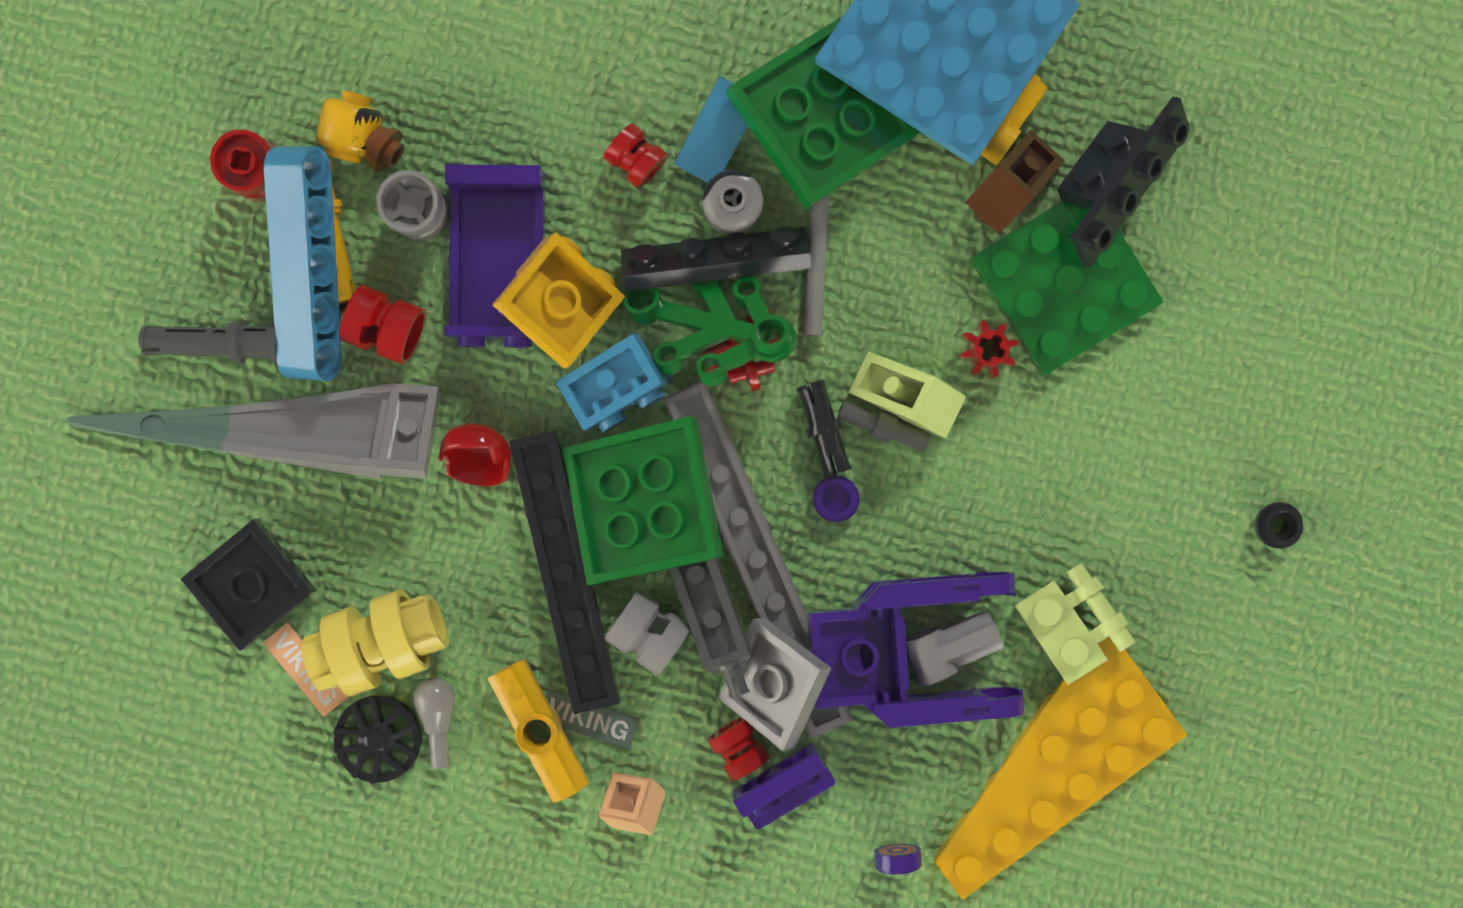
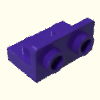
M812 742L734 788L733 802L743 818L748 816L753 826L759 830L834 786L835 779Z

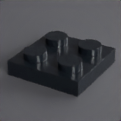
M259 519L251 520L180 579L239 651L248 648L317 591Z

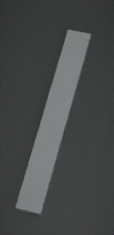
M700 381L665 396L662 399L671 420L688 416L697 417L718 528L757 618L765 617L810 651L806 611L708 386ZM847 706L822 709L813 707L805 728L810 739L853 720Z

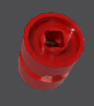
M232 130L223 134L214 143L210 154V168L215 179L225 188L249 200L266 202L264 160L267 152L276 146L249 130Z
M361 285L351 296L343 314L339 332L340 341L366 351L375 346L379 356L405 365L413 355L422 335L426 319V309L401 299L392 304L390 303L389 295Z

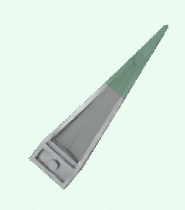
M389 383L342 392L269 402L173 411L70 416L67 420L75 428L381 479L382 475L427 479L441 394L438 386Z

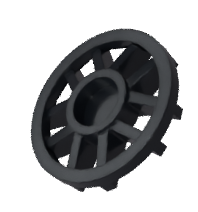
M371 695L357 700L342 713L333 731L335 746L333 751L337 754L341 764L351 773L353 778H359L370 782V784L388 782L403 775L416 761L422 746L421 726L415 713L404 702L387 695ZM380 703L395 707L397 710L384 720ZM367 704H371L374 720L370 722L367 721L361 708ZM352 713H354L359 727L345 726ZM402 713L407 717L410 724L396 731L391 722ZM413 730V747H410L398 738ZM343 734L358 736V744L343 745ZM394 748L409 756L404 764L391 754ZM360 752L355 765L350 761L346 753ZM367 756L374 759L372 774L361 770ZM383 760L395 771L380 774Z

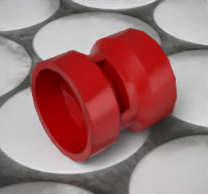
M631 123L611 142L604 152L603 159L613 168L624 170L627 173V180L639 190L658 173L669 155L659 145L649 144L645 140L644 132L636 124Z
M742 717L724 725L707 739L713 752L721 754L725 761L724 770L731 781L738 780L752 773L771 757L764 744L758 743L752 735L754 727Z

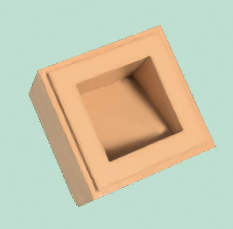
M613 772L599 817L612 828L653 836L666 792L654 779Z

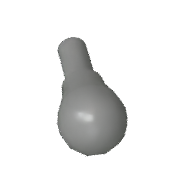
M440 677L428 678L422 681L415 690L414 705L423 723L425 733L429 734L432 768L440 769L450 766L447 732L450 730L451 716L455 706V693L453 686Z

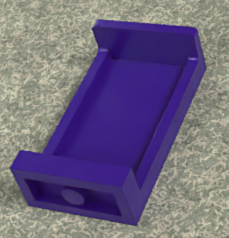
M445 164V184L450 188L449 326H444V336L457 339V347L480 348L485 347V339H504V347L532 348V340L492 304L516 277V271L540 242L545 239L546 173L540 165Z

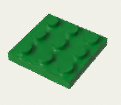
M841 18L836 19L733 83L725 93L806 210L912 141L920 133L911 125L815 64L816 56Z
M1066 202L1058 203L969 259L1041 377L1054 371L1164 303L1119 229L1113 236L1109 248L1100 254L1091 267L1081 264L1070 236L1089 209Z
M688 416L562 448L587 586L724 558L697 417Z

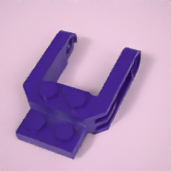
M984 572L872 581L850 606V609L807 612L810 652L831 667L814 707L822 709L864 705L890 728L1009 718L1023 715V689L1018 687H989L906 695L909 688L905 621L900 613L902 607L980 601L981 596L1009 595L1015 597L1014 572Z

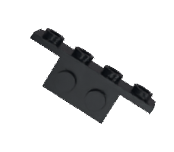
M1172 96L1148 131L1107 121L1057 188L1062 202L1089 209L1070 236L1081 264L1091 267L1100 254L1109 248L1115 233L1126 218L1135 212L1139 200L1152 182H1155L1161 176L1164 166L1176 149L1185 143L1190 127L1181 98Z

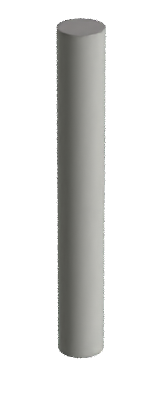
M829 196L810 207L808 243L811 252L812 268L807 269L803 325V335L806 336L822 335Z

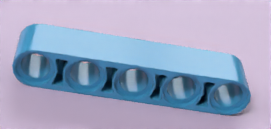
M276 146L271 148L266 154L264 160V179L278 369L286 378L331 381L335 379L340 371L342 350L339 338L340 316L330 161L326 152L317 146Z

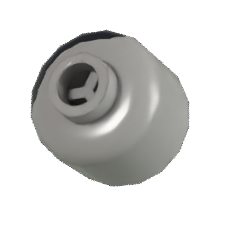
M727 170L719 172L709 180L703 191L702 207L706 220L712 228L722 234L746 233L758 222L762 213L764 198L761 187L754 177L744 171ZM738 196L742 197V201L739 205L736 201ZM725 202H731L733 207L728 206Z

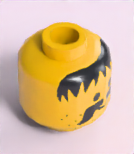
M343 90L342 98L331 97L323 102L316 139L321 145L325 146L324 151L327 155L354 163L362 162V158L366 153L367 138L375 128L382 126L384 121L382 113L370 107L371 97Z

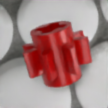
M982 320L978 322L977 326L979 335L975 336L969 332L961 335L962 339L969 344L967 351L960 353L958 358H969L971 363L974 364L970 370L972 376L979 373L982 368H987L991 379L999 376L998 364L1009 367L1015 365L1016 362L1008 355L1010 348L1015 347L1019 342L1018 340L1008 341L1007 337L1003 334L1007 326L1005 323L996 327L995 330H989L987 322ZM992 339L995 342L992 350L997 353V357L993 356L984 360L981 357L984 349L978 344L979 342L984 343Z

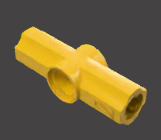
M526 659L519 660L488 677L497 698L515 730L517 745L528 754L552 802L564 800L589 785L590 780L562 729L561 717L556 710L551 708ZM535 719L546 722L551 731L550 738L543 741L532 738L528 731V722Z

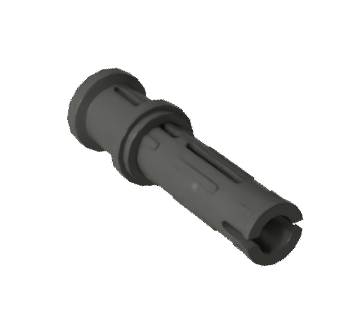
M234 321L227 327L220 328L142 326L139 332V348H143L141 353L144 356L212 355L227 356L228 359L235 363H244L248 358L271 359L273 363H277L274 322L270 326H247L244 321Z

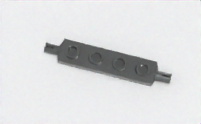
M715 559L669 569L705 671L723 673L731 699L749 693L750 690H748L740 665L744 664L753 654L719 560Z

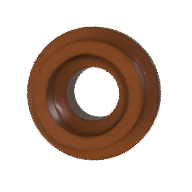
M378 126L371 132L367 138L366 153L363 156L364 159L369 161L371 169L380 172L386 167L391 169L398 163L405 148L404 144L401 143V131L394 127L387 129L383 126Z

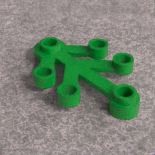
M752 276L739 278L733 285V294L736 303L740 307L748 309L754 324L735 319L720 289V280L711 281L706 285L691 283L695 294L704 298L711 313L663 301L657 288L627 291L624 293V307L630 319L636 323L648 325L661 320L699 330L678 341L663 342L655 348L653 358L663 374L671 375L677 373L682 369L684 359L723 341L733 339L742 342L720 354H705L697 361L696 370L701 382L706 386H717L725 381L728 370L755 358L766 362L783 360L794 351L797 344V335L793 325L778 315L770 314L763 300L760 282ZM745 290H755L751 295H741ZM646 305H650L649 307H647V308H645V309H641L642 307H644V306H646ZM771 339H780L775 343L767 344V342ZM667 355H676L675 358L671 361H662V359ZM711 366L719 367L714 373H705V370Z

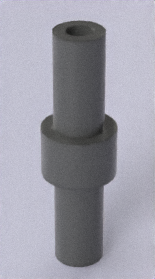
M843 401L838 411V419L869 430V436L887 443L892 439L917 450L924 451L930 439V434L897 422V416L881 410L876 414Z

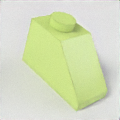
M869 351L848 392L889 414L897 416L901 420L945 439L966 398L965 395L935 376Z

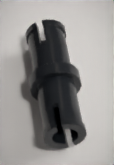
M825 380L810 383L811 387L803 385L796 388L809 426L808 429H805L808 439L813 438L822 467L823 478L851 470L852 466L849 464L839 432L843 428L841 419H835L825 387Z

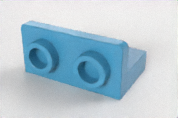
M639 333L628 336L556 381L583 431L600 427L603 433L626 421L627 418L624 412L638 404L642 410L664 398L666 395L662 389L674 382L670 375L660 372Z

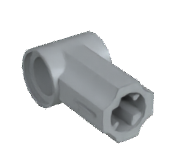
M987 610L978 612L946 627H931L906 638L907 656L920 686L931 685L947 679L958 672V667L1004 648L998 629Z

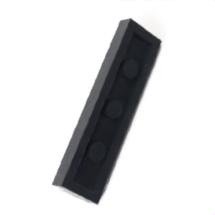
M779 227L773 231L749 234L740 232L729 234L725 237L701 240L689 238L677 243L661 245L641 244L634 248L621 249L622 278L625 292L812 268L811 252L805 227Z

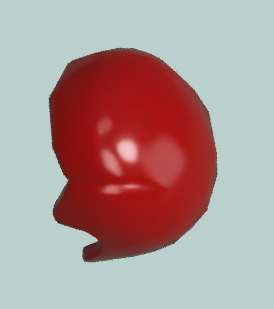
M467 423L452 427L440 443L438 459L443 461L445 457L446 473L452 479L482 487L499 486L508 478L511 449L505 437L495 429L484 424Z

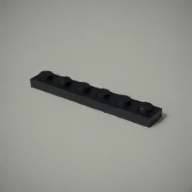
M557 430L509 441L573 713L575 715L620 704L621 699L608 644L604 640L605 632L594 585L587 586L566 467Z

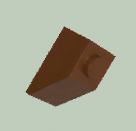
M1030 130L965 203L974 211L976 217L981 222L990 225L1000 234L1035 198L1065 160L1036 133Z

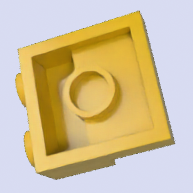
M555 232L540 242L516 271V277L492 305L562 368H567L580 355L624 299L625 295L616 288V282L612 276L602 269L594 268L581 256L582 251L574 241Z

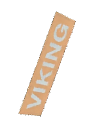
M287 622L262 643L321 715L325 717L349 696L345 695L339 687L322 692L315 688L304 666L301 653L302 639Z

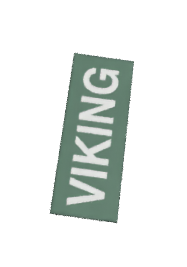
M551 689L547 690L545 697L551 708L560 715L563 728L630 750L640 719L607 708L574 715L569 695Z

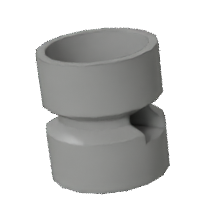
M399 171L389 175L381 183L376 195V207L381 219L390 228L413 241H428L437 237L446 228L449 221L450 205L446 195L425 175L416 171Z
M638 589L604 640L624 654L631 651L637 653L636 662L658 677L691 629L686 621L673 612L660 613V603Z

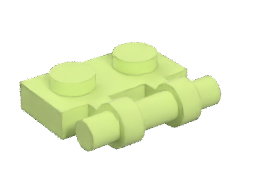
M1082 563L1066 573L1076 587L1074 591L1065 596L1056 582L1052 581L1015 605L1067 685L1108 660L1098 646V643L1110 637L1119 652L1136 643L1125 627L1129 623L1122 612L1117 614L1101 592L1104 586L1097 576L1091 577ZM1083 601L1087 603L1100 622V625L1091 631H1088L1073 609Z

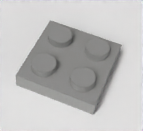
M765 617L753 618L746 633L753 656L740 665L750 692L731 699L725 682L719 699L782 751L795 749L831 667Z

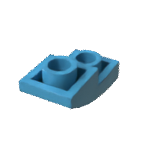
M721 75L674 161L675 165L707 183L719 172L724 171L748 126L725 94L733 82Z

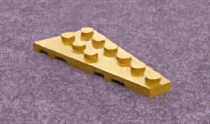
M1110 637L1098 643V646L1108 660L1069 685L1062 679L1053 693L1048 694L1007 752L1009 755L995 774L992 773L983 786V792L968 813L963 814L933 856L934 862L962 900L1187 736V733L1127 651L1119 652Z

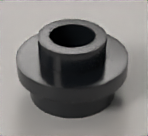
M1273 502L1267 504L1258 512L1255 519V532L1260 541L1265 545L1277 549L1287 548L1295 544L1301 537L1303 519L1299 511L1292 505L1283 502ZM1275 517H1280L1284 524L1283 529L1275 534L1271 529V522Z

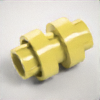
M398 589L371 599L369 606L370 615L362 617L360 612L352 606L323 616L320 620V632L304 637L301 642L304 666L315 688L322 692L339 687L345 695L351 697L379 687L382 680V670L389 669L397 679L427 670L430 666V654L445 649L449 645L445 621L433 596L427 594L410 599L405 591Z

